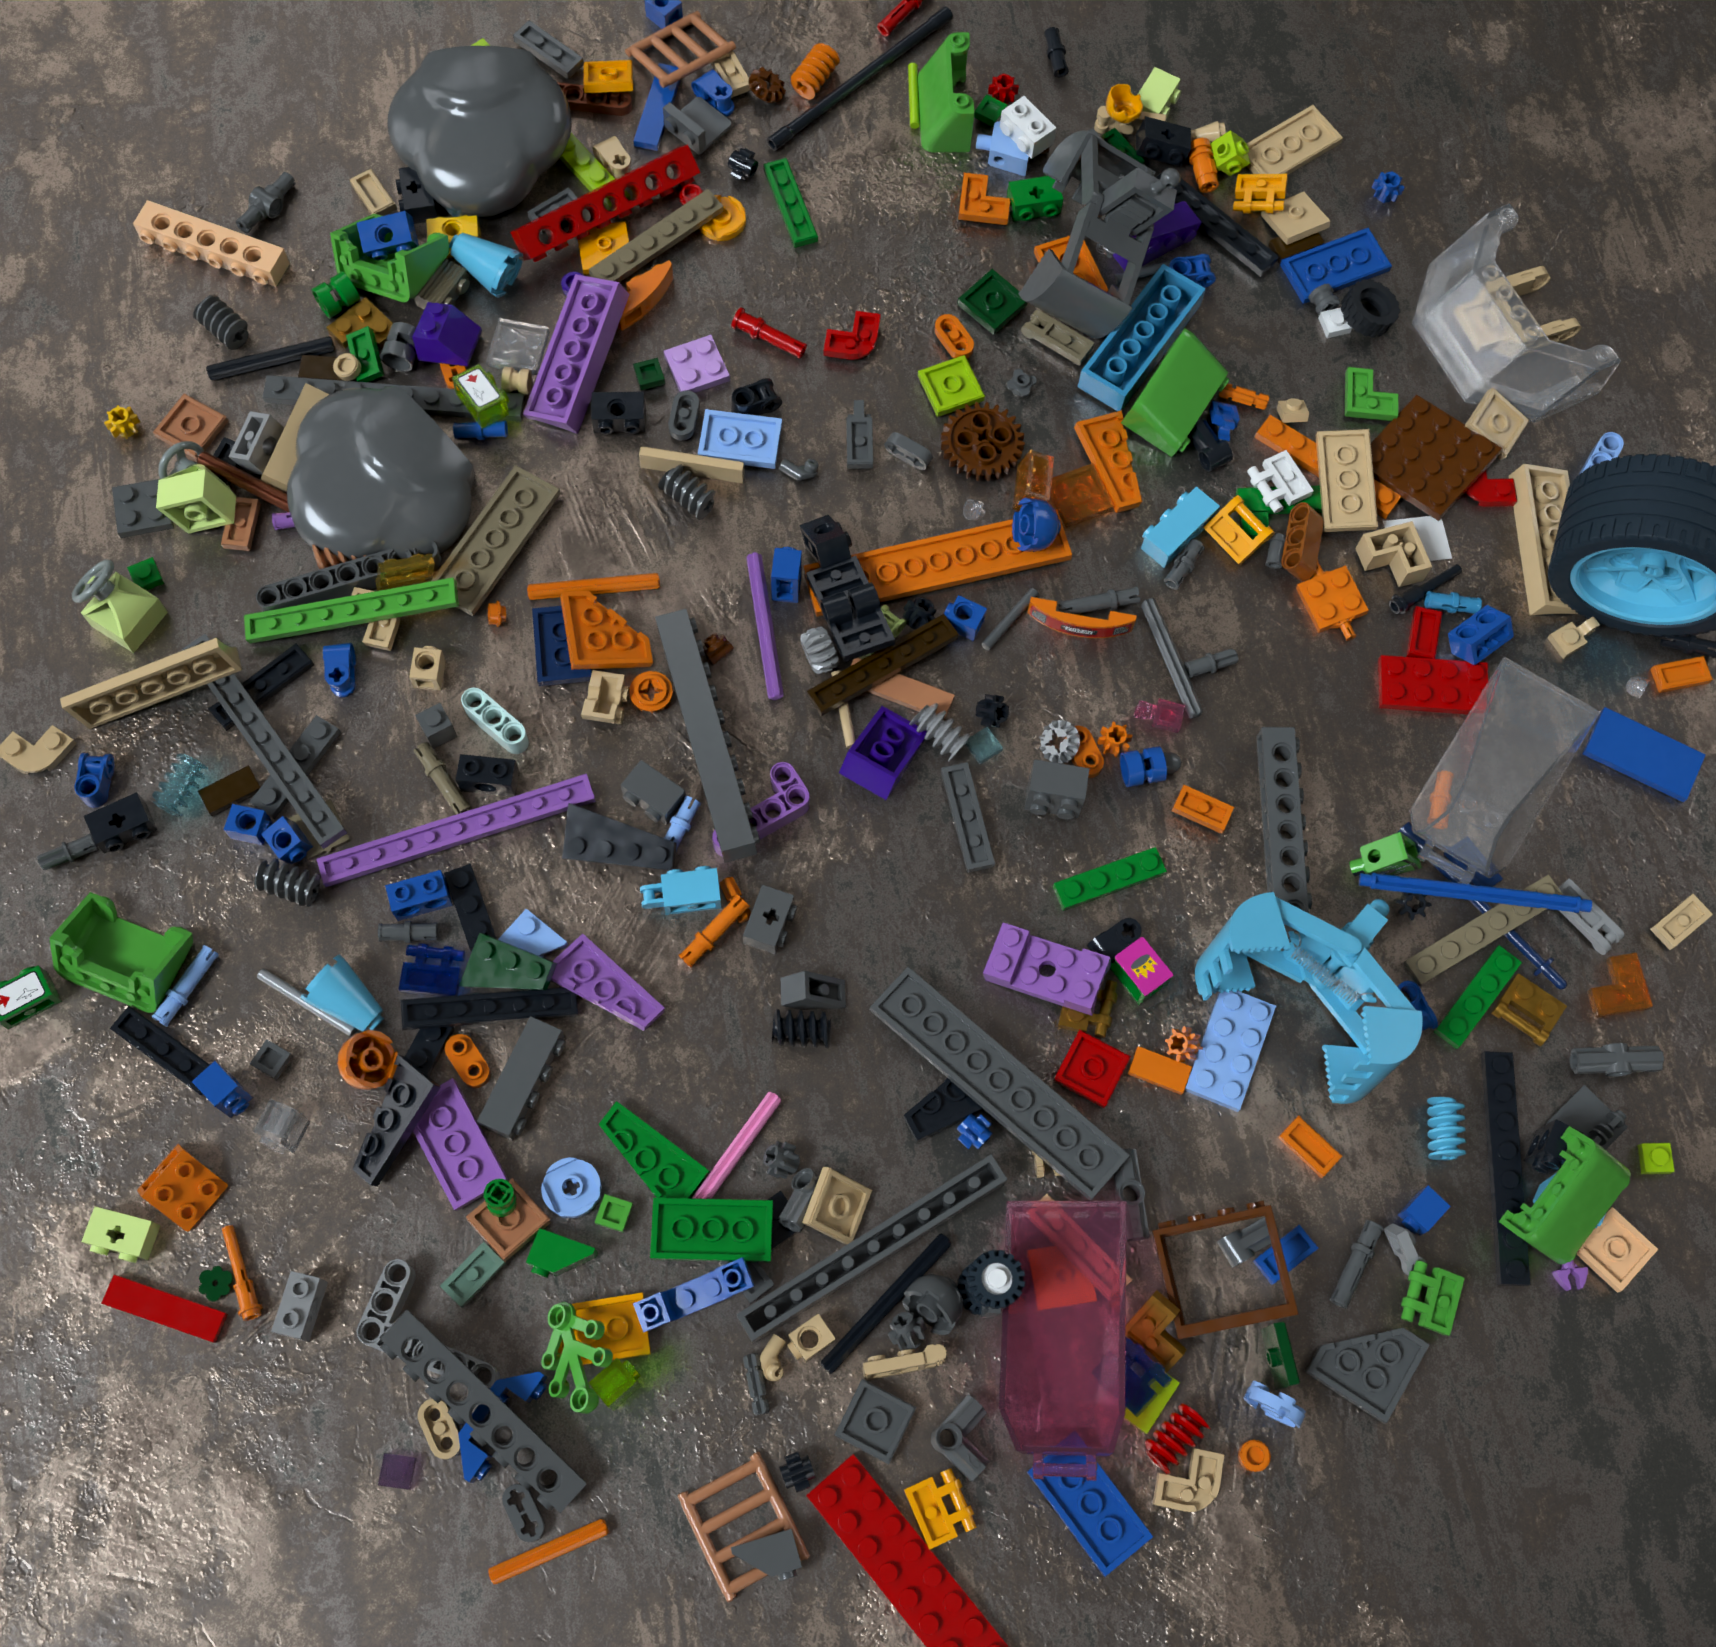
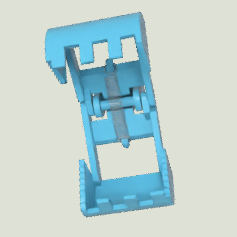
M1274 892L1256 895L1243 902L1236 909L1199 957L1195 967V981L1198 993L1202 995L1203 1001L1208 1000L1212 993H1223L1224 991L1229 993L1230 991L1236 992L1237 990L1242 992L1243 990L1249 991L1255 987L1247 956L1299 983L1303 980L1308 982L1312 990L1358 1046H1322V1050L1325 1052L1324 1058L1326 1059L1324 1063L1327 1066L1325 1070L1328 1072L1326 1077L1329 1079L1327 1084L1330 1086L1328 1089L1329 1098L1332 1100V1103L1349 1104L1367 1096L1415 1050L1422 1033V1011H1417L1368 952L1371 948L1370 946L1374 943L1373 938L1388 921L1385 917L1390 911L1389 905L1382 899H1375L1370 905L1367 904L1352 922H1348L1342 929H1339L1277 898ZM1284 924L1287 925V926H1289V927H1291V928H1293V929H1295V930H1297V931L1299 932V933H1297V932L1294 933V931H1289V932H1288L1289 937H1290V940H1291L1290 943H1289V939H1288V936H1287V933H1286ZM1375 992L1387 1008L1364 1006L1361 1013L1364 1017L1362 1019L1356 1010L1364 1002L1376 1003L1377 999L1373 994Z

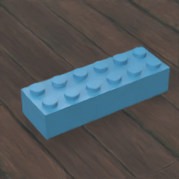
M1162 264L1132 303V309L1129 314L1110 332L1081 370L1078 388L1116 411L1123 410L1199 309L1206 289Z

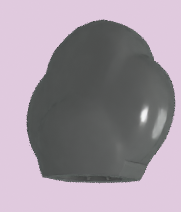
M459 46L428 53L421 62V66L396 92L390 104L387 118L389 138L397 155L404 164L417 172L425 190L439 205L462 216L477 215V218L499 215L520 204L528 196L540 174L549 169L562 156L569 141L572 128L571 111L563 90L553 77L538 65L533 54L523 49L499 46Z
M396 385L383 389L350 388L332 393L312 406L300 423L296 437L297 461L287 483V504L298 534L311 548L312 545H315L321 551H324V548H328L336 556H338V551L342 552L349 561L352 560L351 555L361 558L364 557L363 555L368 556L388 549H394L393 552H397L398 561L406 563L408 561V557L404 553L408 552L406 549H409L412 557H415V548L422 558H429L434 553V549L431 546L433 544L432 541L436 543L440 554H442L460 538L469 521L471 512V488L476 476L473 465L436 422L401 387Z

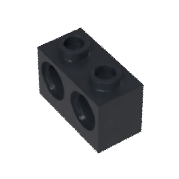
M1555 1119L1536 1130L1524 1161L1531 1164V1168L1541 1174L1547 1175L1558 1171L1566 1161L1559 1154L1562 1150L1567 1151V1143L1561 1139V1136L1569 1125Z

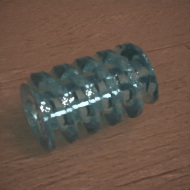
M180 753L176 756L178 763L170 765L173 773L166 772L164 775L167 782H160L158 784V788L162 792L154 791L152 794L155 800L153 803L156 806L177 817L182 816L181 812L177 809L178 806L188 807L183 798L194 797L189 788L199 789L200 787L195 778L203 780L206 778L200 770L208 769L198 760Z

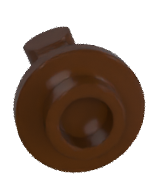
M714 633L703 641L705 644L703 646L704 653L711 665L716 664L734 649L724 634L717 635V633Z

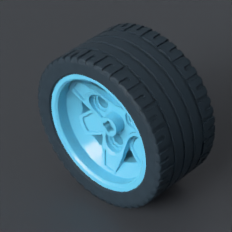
M1636 454L1635 456L1627 455L1623 456V458L1616 457L1610 461H1602L1600 464L1597 463L1591 466V468L1584 470L1583 473H1580L1568 488L1548 568V580L1556 596L1564 604H1567L1571 610H1575L1579 615H1584L1587 619L1595 617L1601 625L1604 624L1606 627L1617 628L1624 632L1630 631L1633 634L1641 633L1642 635L1675 637L1678 635L1682 637L1689 634L1691 636L1698 635L1699 633L1704 634L1710 632V630L1715 631L1716 465L1711 466L1710 463L1698 462L1697 459L1692 458L1685 459L1682 456Z

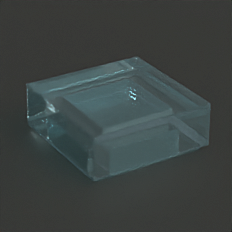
M988 727L971 736L965 744L980 765L1003 750V747Z

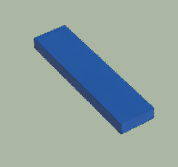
M658 64L667 74L679 69L676 66ZM654 77L634 137L635 147L658 151L665 130L663 107L669 102L673 104L681 80L662 88L659 79Z

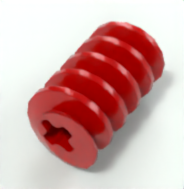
M1182 1403L1178 1406L1180 1415L1174 1412L1169 1415L1172 1424L1167 1421L1161 1424L1164 1433L1155 1430L1153 1432L1155 1441L1147 1439L1144 1442L1148 1450L1146 1451L1147 1455L1168 1475L1171 1473L1167 1465L1168 1462L1176 1466L1180 1464L1176 1453L1186 1457L1188 1454L1184 1445L1187 1444L1195 1448L1196 1444L1192 1436L1195 1435L1203 1439L1205 1436L1200 1429L1202 1426L1211 1430L1206 1421L1194 1409Z

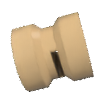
M505 366L501 378L502 392L512 393L518 389L520 394L529 395L532 387L531 369L522 368L518 373V370H515L513 367Z

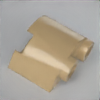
M592 671L588 696L584 701L581 713L582 719L622 725L624 718L622 703L628 702L630 688L625 686V675Z

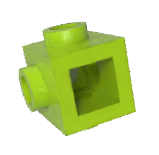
M1228 131L1210 143L1214 155L1213 159L1218 171H1223L1227 175L1232 176L1250 164L1247 143L1233 131Z

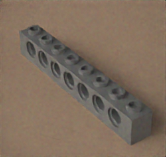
M1262 727L1256 737L1267 893L1274 892L1277 898L1309 913V909L1312 907V895L1307 893L1310 869L1309 866H1305L1308 843L1307 840H1303L1306 817L1305 814H1301L1304 791L1303 788H1299L1302 765L1300 762H1297L1300 740L1299 737H1295V727ZM1274 754L1282 755L1285 761H1279ZM1276 780L1285 781L1287 787L1280 786ZM1278 805L1286 806L1289 813L1282 812ZM1280 831L1288 832L1291 835V839L1282 837ZM1282 857L1290 858L1293 865L1285 864ZM1284 883L1293 885L1295 892L1287 891ZM1284 924L1285 930H1286V933H1287V936H1288V939H1289V943H1290L1291 940H1290V937H1289L1288 932H1289V931H1294V933H1295V932L1299 933V932H1298L1297 930H1295V929H1293V928H1291V927H1289V926H1287V925Z
M408 1309L380 1336V1340L384 1342L380 1348L392 1360L398 1356L406 1364L402 1369L415 1382L421 1378L428 1385L425 1392L434 1401L439 1403L441 1400H444L451 1407L447 1413L459 1425L465 1421L474 1429L470 1435L482 1447L488 1443L496 1451L492 1456L504 1468L510 1464L518 1472L515 1479L528 1490L531 1486L540 1493L537 1500L548 1511L555 1508L561 1513L585 1487L587 1483ZM411 1339H418L423 1344V1349L417 1356H409L404 1351L406 1343ZM433 1361H441L445 1365L443 1375L438 1378H432L427 1374V1368ZM459 1382L464 1383L467 1386L466 1395L462 1399H453L449 1394L452 1385ZM480 1404L487 1405L490 1410L488 1417L483 1421H477L472 1417L473 1409ZM501 1426H508L512 1430L511 1437L506 1442H498L494 1438L496 1430ZM523 1448H531L534 1451L533 1459L527 1464H521L517 1461V1454ZM547 1469L554 1470L556 1472L554 1482L550 1485H542L539 1482L541 1473Z

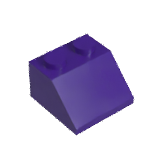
M427 302L412 337L418 360L468 366L482 329L453 305Z

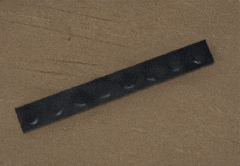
M1484 1051L1481 1053L1497 1285L1529 1286L1531 1282L1528 1243L1499 1222L1507 1210L1514 1214L1522 1212L1523 1209L1520 1207L1524 1203L1513 1052Z

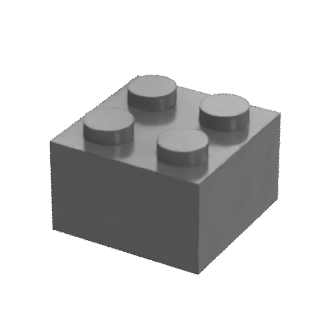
M1034 759L1028 779L1024 809L1030 810L1031 813L1036 815L1049 813L1066 820L1078 818L1086 798L1090 768Z

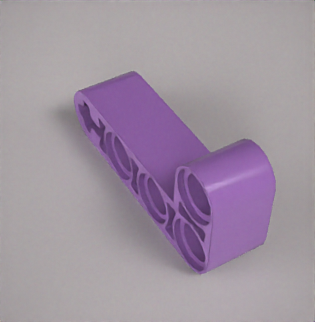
M787 762L776 763L770 771L771 787L775 795L751 808L753 818L748 820L749 823L756 826L760 840L803 816L809 809L808 789L793 766ZM779 775H787L790 779L785 782H780L776 779V777H778ZM793 797H801L804 801L801 804H793L790 800ZM771 810L780 812V815L775 818H770L766 814ZM714 830L712 836L715 852L722 856L716 831Z

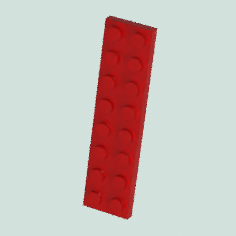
M854 1454L806 1495L926 1647H1009L934 1553L929 1550L926 1543Z

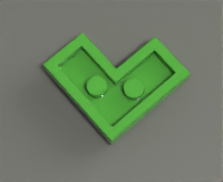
M1348 367L1345 372V416L1392 421L1398 417V394L1373 391V369Z

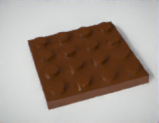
M1416 395L1398 414V417L1394 418L1371 442L1373 476L1375 480L1439 521L1500 455L1502 447L1464 427L1465 424Z

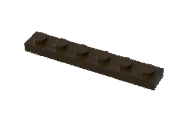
M942 614L896 640L895 645L869 655L807 690V697L820 716H823L957 640L959 634L947 617Z

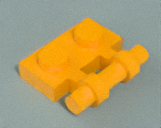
M1238 174L1235 199H1244V201H1234L1233 211H1243V214H1251L1252 211H1266V214H1273L1274 211H1284V201H1275V199H1285L1287 174ZM1253 199H1266V201H1252V200H1253Z
M952 1468L940 1473L945 1485L937 1488L933 1477H930L904 1489L929 1550L958 1537L953 1524L959 1521L962 1522L965 1532L977 1527L972 1517L975 1513L971 1505H967L960 1489L963 1487L959 1478L956 1479ZM947 1494L950 1495L956 1512L950 1515L941 1498Z

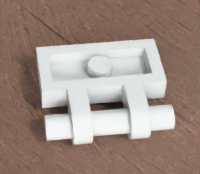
M1287 450L1265 459L1262 464L1265 471L1259 472L1256 466L1249 468L1247 471L1251 477V484L1254 488H1258L1263 496V502L1274 513H1278L1283 509L1279 500L1284 498L1287 504L1291 506L1310 497L1314 491ZM1272 480L1277 489L1272 491L1267 481Z

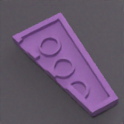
M584 934L580 935L553 960V962L557 963L551 979L553 982L643 1031L664 1013L665 1008Z

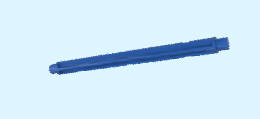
M1360 873L1359 886H1367L1370 889L1548 908L1579 913V911L1591 912L1592 900L1581 899L1580 896L1544 894L1376 873Z

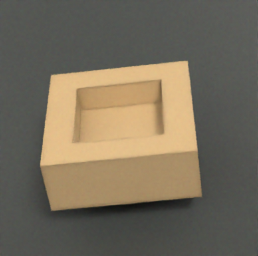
M1291 398L1286 401H1278L1277 411L1282 423L1308 422L1309 411L1304 400Z

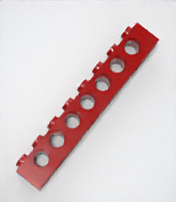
M688 144L679 146L510 233L519 251L523 254L524 261L532 259L533 262H537L547 257L546 251L552 248L555 251H559L569 245L568 240L574 237L576 240H580L590 235L589 229L597 226L598 230L611 224V218L618 215V218L621 219L633 213L632 207L639 205L640 208L653 203L652 197L658 194L660 197H664L674 192L673 187L680 183L681 187L694 182L693 176L701 172ZM668 166L674 171L672 179L667 175ZM647 177H650L653 181L652 189H649L646 185ZM626 187L632 191L631 200H628L625 196ZM605 198H608L611 202L610 211L604 207ZM584 208L590 213L589 222H586L582 217ZM563 219L569 224L567 233L561 229V221ZM541 230L545 231L548 236L546 244L542 243L539 239Z

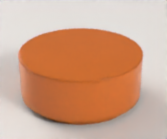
M1249 1440L1240 1446L1238 1459L1244 1469L1250 1472H1259L1264 1470L1270 1463V1451L1263 1442Z

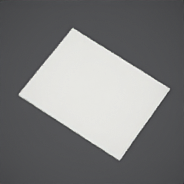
M1431 516L1383 521L1384 528L1413 521L1430 561L1452 559L1442 518L1437 521Z

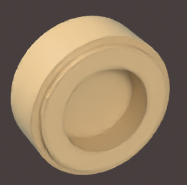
M344 353L335 359L333 369L340 379L351 381L360 374L361 363L353 354Z

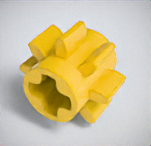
M117 405L110 412L107 411L109 420L105 421L104 424L114 438L121 436L128 439L134 433H138L136 424L141 422L130 406L125 409Z

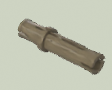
M429 742L418 745L413 752L423 764L425 774L435 782L455 815L472 810V806L465 799L446 770L445 762L443 760L440 761Z

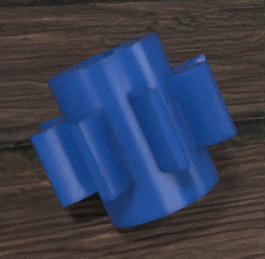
M1393 171L1385 174L1381 172L1378 179H1375L1372 188L1376 190L1374 197H1377L1383 203L1396 202L1398 195H1402L1405 186L1400 185L1403 178Z
M971 1113L957 1128L962 1134L958 1140L968 1149L973 1145L979 1150L993 1135L988 1129L992 1124L982 1114L976 1118Z

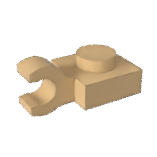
M1595 617L1586 620L1579 627L1570 622L1551 633L1547 639L1564 659L1585 647L1588 642L1584 637L1595 632V628L1599 627L1600 624Z

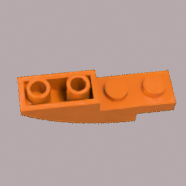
M670 260L655 265L651 270L642 275L634 276L626 283L629 297L618 324L621 331L644 317L664 296L673 280V269Z

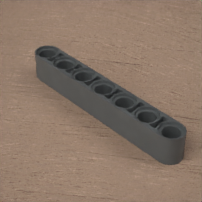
M432 541L433 544L431 545L434 553L429 558H422L415 548V557H412L409 549H406L408 552L404 553L407 555L408 561L402 566H398L400 561L397 559V552H393L394 549H388L265 585L257 591L256 600L264 612L352 595L354 587L374 590L435 572L441 567L442 558L434 541ZM375 569H381L377 573H371ZM354 576L352 580L345 581L348 577ZM329 584L326 588L319 589L322 585ZM302 592L299 596L293 597L295 593ZM276 599L274 603L267 604L270 600Z

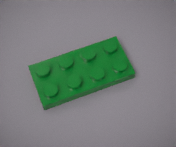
M653 1198L650 1259L733 1262L744 1257L745 1262L771 1263L773 1200Z

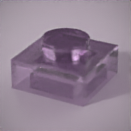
M384 1453L378 1485L411 1490L417 1458Z

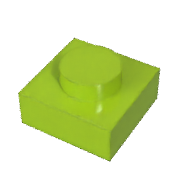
M1641 1143L1637 1145L1641 1174H1671L1675 1172L1670 1143Z

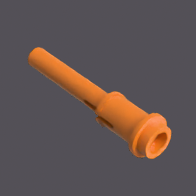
M228 1225L222 1228V1233L236 1280L233 1288L240 1307L238 1316L242 1317L243 1321H250L261 1316L260 1310L263 1309V1306L258 1304L253 1280L248 1279L234 1225Z

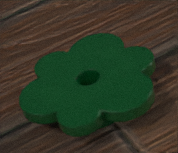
M214 1266L212 1270H204L199 1276V1280L202 1283L199 1286V1292L204 1295L206 1294L207 1299L211 1302L218 1301L222 1295L230 1293L231 1288L229 1285L233 1281V1274L229 1271H223L220 1266Z

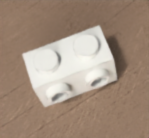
M1025 96L1001 112V131L1004 135L1009 136L1017 144L1020 151L1025 152L1031 159L1054 144L1057 128Z

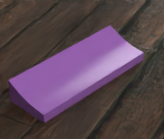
M575 274L523 415L528 419L544 422L578 434L590 403L592 392H594L629 297V293L619 282Z

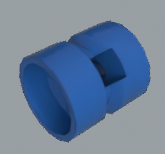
M1160 746L1145 748L1142 753L1134 750L1120 754V769L1126 787L1143 785L1145 780L1149 783L1166 781V760Z

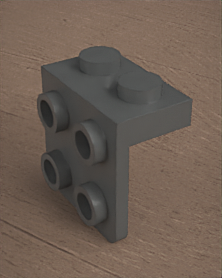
M695 97L681 110L670 102L663 107L664 127L682 142L688 144L699 155L731 128V121L701 97Z

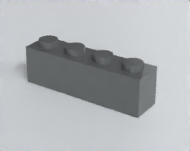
M530 1016L477 1120L482 1128L513 1141L515 1135L522 1133L527 1119L524 1117L529 1108L533 1109L540 1096V1093L537 1091L541 1083L548 1081L553 1070L551 1064L555 1056L559 1057L564 1050L566 1041L564 1040L565 1036L562 1030Z

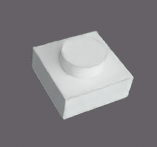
M1341 307L1320 312L1318 319L1326 338L1351 332L1352 327L1344 320Z

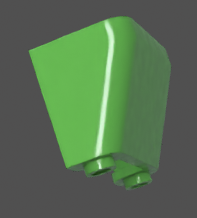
M957 32L948 35L919 72L918 93L921 145L928 152H970L974 122V102L967 94L953 93L958 81L966 82V64L970 46L969 32Z
M371 214L330 233L337 274L343 271L349 277L354 287L400 302H407L415 298L449 254L448 235L433 233L428 236L427 243L412 248L410 251L400 250L396 253L388 254L386 259L373 260V258L363 253L357 222L381 217L378 214ZM393 232L385 235V243L392 240Z
M1184 328L1121 423L1170 457L1178 450L1183 452L1191 440L1187 437L1212 397L1217 390L1222 392L1230 379L1226 377L1228 371L1194 333Z
M92 892L84 898L49 938L53 966L62 978L148 1013L155 1012L163 1002L166 992L170 989L193 945V933L185 928L170 927L163 936L118 918L114 902L108 897L99 896Z
M1570 1126L1561 1136V1139L1567 1143V1151L1562 1150L1559 1155L1566 1159V1161L1531 1208L1523 1203L1520 1207L1523 1209L1522 1212L1514 1214L1507 1210L1499 1221L1521 1239L1560 1265L1571 1262L1576 1257L1583 1243L1620 1193L1629 1185L1631 1176L1630 1170L1595 1141Z

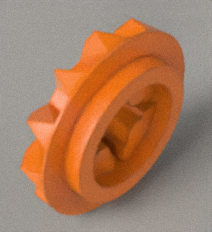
M647 671L639 674L631 682L629 688V695L633 705L638 707L641 712L644 710L652 714L654 711L664 710V707L671 702L673 693L670 680L662 673L656 671ZM650 684H652L655 692H659L654 694L653 701H650L648 694H644L648 692Z

